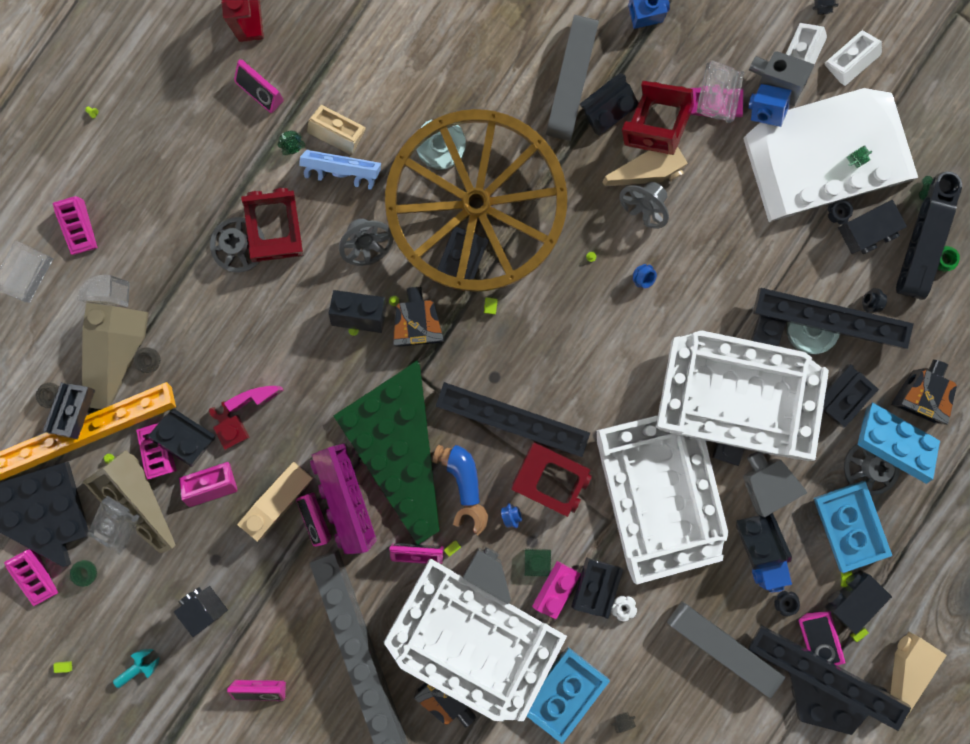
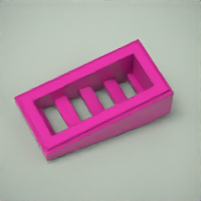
M74 196L52 203L71 255L97 249L84 200ZM75 208V211L67 213L68 210ZM79 218L80 220L73 223L69 222V220ZM83 228L82 232L75 234L72 232V230ZM87 238V242L75 243V240Z
M159 423L136 430L147 480L177 471L171 453L160 446L149 449V444L154 442L147 439L146 435L150 434ZM157 452L162 453L161 457L152 459L151 454ZM159 462L164 463L163 467L155 469L154 464Z
M26 550L4 562L8 572L33 606L58 594L38 553L33 550ZM26 560L28 565L22 567L20 563ZM32 569L34 574L27 577L25 572ZM36 578H38L41 581L35 584L34 586H32L30 583ZM44 586L46 591L37 595L35 591Z

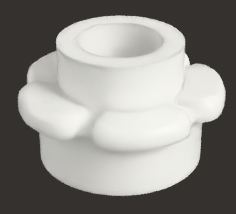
M618 596L614 600L611 609L612 614L617 616V619L620 621H628L629 618H634L637 613L636 602L629 596ZM623 606L627 607L625 611L622 610Z

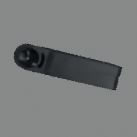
M953 172L939 173L931 182L927 197L921 205L896 284V293L925 300L930 293L962 190V181Z

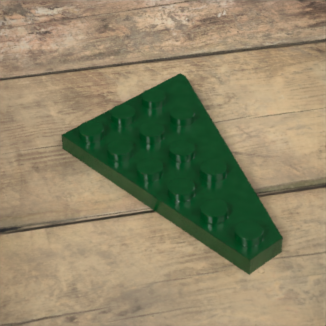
M415 361L333 416L412 538L419 545L439 532L440 527L421 365L418 361Z

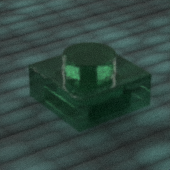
M525 548L524 576H549L551 571V549Z

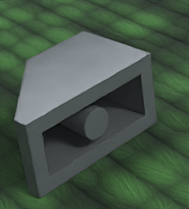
M478 547L463 573V579L509 604L511 597L502 562L498 559L499 554L488 547H485L484 550Z

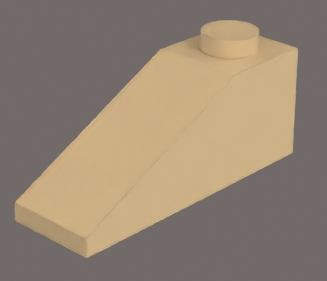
M678 147L674 155L647 151L606 175L603 184L604 186L646 184L647 182L660 183L666 179H669L671 182L684 174L682 170L688 163Z
M293 462L237 525L257 542L265 538L313 480V477Z
M908 632L899 641L898 649L895 652L891 695L909 704L912 710L947 655L917 635Z

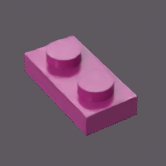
M556 561L532 607L545 615L557 619L581 573Z

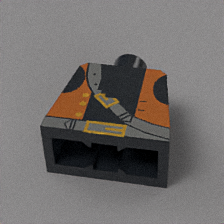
M422 287L407 288L408 302L396 305L394 346L404 347L444 343L434 301H423Z
M933 359L928 371L924 369L913 370L891 405L934 424L948 425L957 388L955 382L943 378L948 364Z
M426 682L415 691L414 698L445 725H448L457 717L466 728L477 718L469 706Z

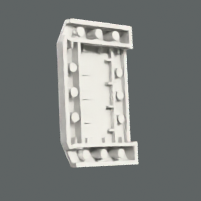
M862 88L788 110L781 127L759 123L743 138L769 222L888 186L892 187L918 178L893 95L889 92Z
M698 331L690 335L675 337L671 342L656 428L673 434L791 459L814 461L829 370L825 367H820L811 360V356L802 351L706 331Z
M658 415L597 430V445L627 567L635 584H641L723 561L722 549L724 541H727L728 529L706 441L657 429Z
M429 559L386 636L384 644L402 670L494 721H524L567 636L513 605L506 604L463 579V577Z

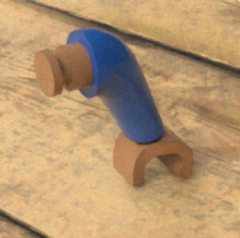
M438 445L434 452L433 463L438 464L441 462L443 466L447 467V472L456 478L461 505H464V508L457 512L453 525L459 527L464 523L465 515H470L475 521V526L472 530L478 536L487 526L488 514L485 508L479 505V485L475 461L472 455L461 446L455 445L453 449L447 447L444 450L443 446Z

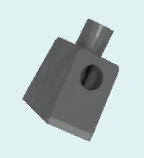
M775 51L770 61L755 56L749 71L762 76L758 87L764 84L792 90L790 105L795 106L815 64Z
M758 451L747 457L753 470L743 475V479L757 515L766 517L807 494L806 489L782 460L774 458L766 461L762 452Z

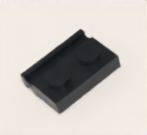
M619 73L581 102L580 106L584 109L593 131L600 136L634 110L639 103L630 84L626 81V76Z
M459 227L453 229L439 263L438 271L457 277L466 230ZM474 234L464 279L474 280L489 239Z
M847 364L828 385L823 405V412L843 428L849 424L879 390L862 373L855 370L851 364Z
M61 382L43 432L78 440L95 390L85 386Z
M173 408L167 416H164L149 434L148 438L190 467H193L206 451L209 444L214 441L215 435Z
M773 513L766 517L754 516L736 520V528L753 570L779 565L780 562L787 561V563L791 562L792 555Z
M586 557L571 607L577 611L609 619L624 569Z

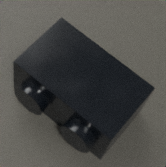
M892 199L837 228L851 254L861 251L864 255L877 248L876 242L883 239L887 243L899 237L898 231L907 226Z
M333 290L328 312L331 326L382 333L386 315L385 297Z
M861 570L851 574L846 580L848 586L834 592L828 599L829 603L825 606L846 629L856 635L892 598L870 574Z
M211 586L204 590L198 587L178 601L181 606L174 611V614L190 635L195 637L226 613L228 609Z

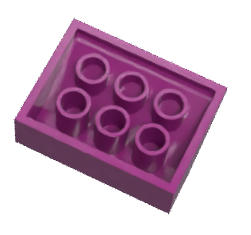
M345 443L311 454L313 460H310L312 471L315 475L318 474L321 482L318 485L320 495L323 500H327L329 509L326 510L329 522L335 524L337 530L335 540L338 548H343L344 554L368 552L376 543L377 538Z

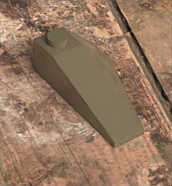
M86 303L82 332V386L95 390L89 408L103 409L112 405L123 383L122 379L128 367H131L134 361L133 357L139 345H142L145 339L149 312Z
M127 450L114 457L82 481L103 505L107 507L111 504L120 512L118 518L123 522L133 523L136 526L137 534L160 554L176 546L144 470L139 465L138 459Z

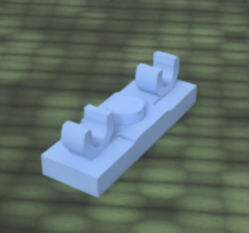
M306 150L300 156L299 166L306 167L304 177L309 178L311 170L314 169L318 172V180L320 181L325 176V172H330L336 177L355 175V187H359L361 179L365 178L369 182L368 189H372L375 179L381 170V163L310 150Z

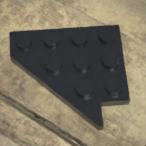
M69 462L0 482V533L62 567L71 565L66 543L90 536Z

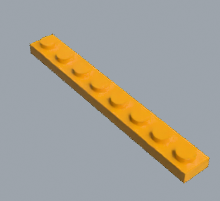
M166 382L86 415L78 440L43 433L0 451V481L176 408L172 387Z

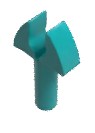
M143 649L133 653L131 657L134 659V665L113 680L114 686L121 688L139 673H144L149 678L155 672L160 657L151 664L143 665L142 662H144V657L154 649Z

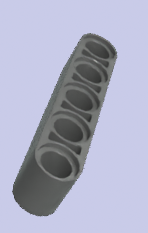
M574 14L546 136L571 141L599 20Z
M683 601L680 602L667 620L671 627L770 699L786 678L770 664Z

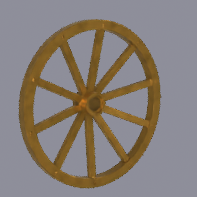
M481 109L461 110L443 115L427 123L416 131L403 145L391 166L385 190L386 216L392 236L400 251L423 275L441 285L457 290L490 291L506 287L525 278L549 256L559 239L566 218V182L555 153L548 143L530 126L512 116L497 111ZM464 123H488L476 188L473 187L448 131L449 127ZM495 126L509 129L526 139L531 145L483 190ZM440 132L467 192L410 159L411 155L428 138ZM538 151L550 170L555 187L490 197L535 152ZM404 167L410 168L462 201L396 205L398 184ZM556 196L555 218L549 235L491 207ZM473 198H479L484 204L481 208L474 209L469 205V202ZM463 209L415 251L403 235L397 215ZM486 214L544 244L528 262L513 271ZM469 216L457 277L438 271L420 258ZM477 218H479L505 275L483 280L464 279Z

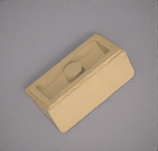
M320 105L309 119L307 132L352 155L366 127Z

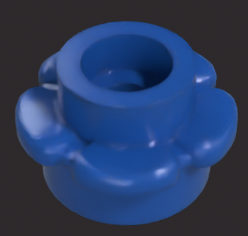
M650 264L638 266L633 272V282L637 287L649 288L654 284L657 277L656 271L653 270Z
M508 503L507 507L501 508L505 526L507 528H518L519 522L522 521L519 507H514L513 504Z

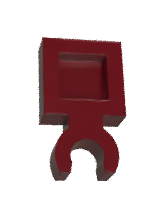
M226 401L221 402L224 408L222 414H218L215 407L210 408L209 413L211 417L217 419L220 423L213 428L224 450H227L250 437L239 415L231 418V412L224 404Z

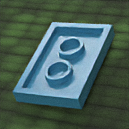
M873 402L866 407L857 445L926 484L934 478L940 440Z
M861 481L813 498L840 572L845 573L892 556L866 482Z
M567 647L550 669L527 717L563 744L610 680Z

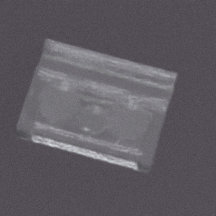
M712 60L708 62L696 112L718 120H726L727 123L734 121L744 71L738 72L730 66Z
M107 496L101 502L87 535L108 548L114 547L117 549L116 553L120 555L126 548L140 516L137 514L133 516L129 513L130 510Z

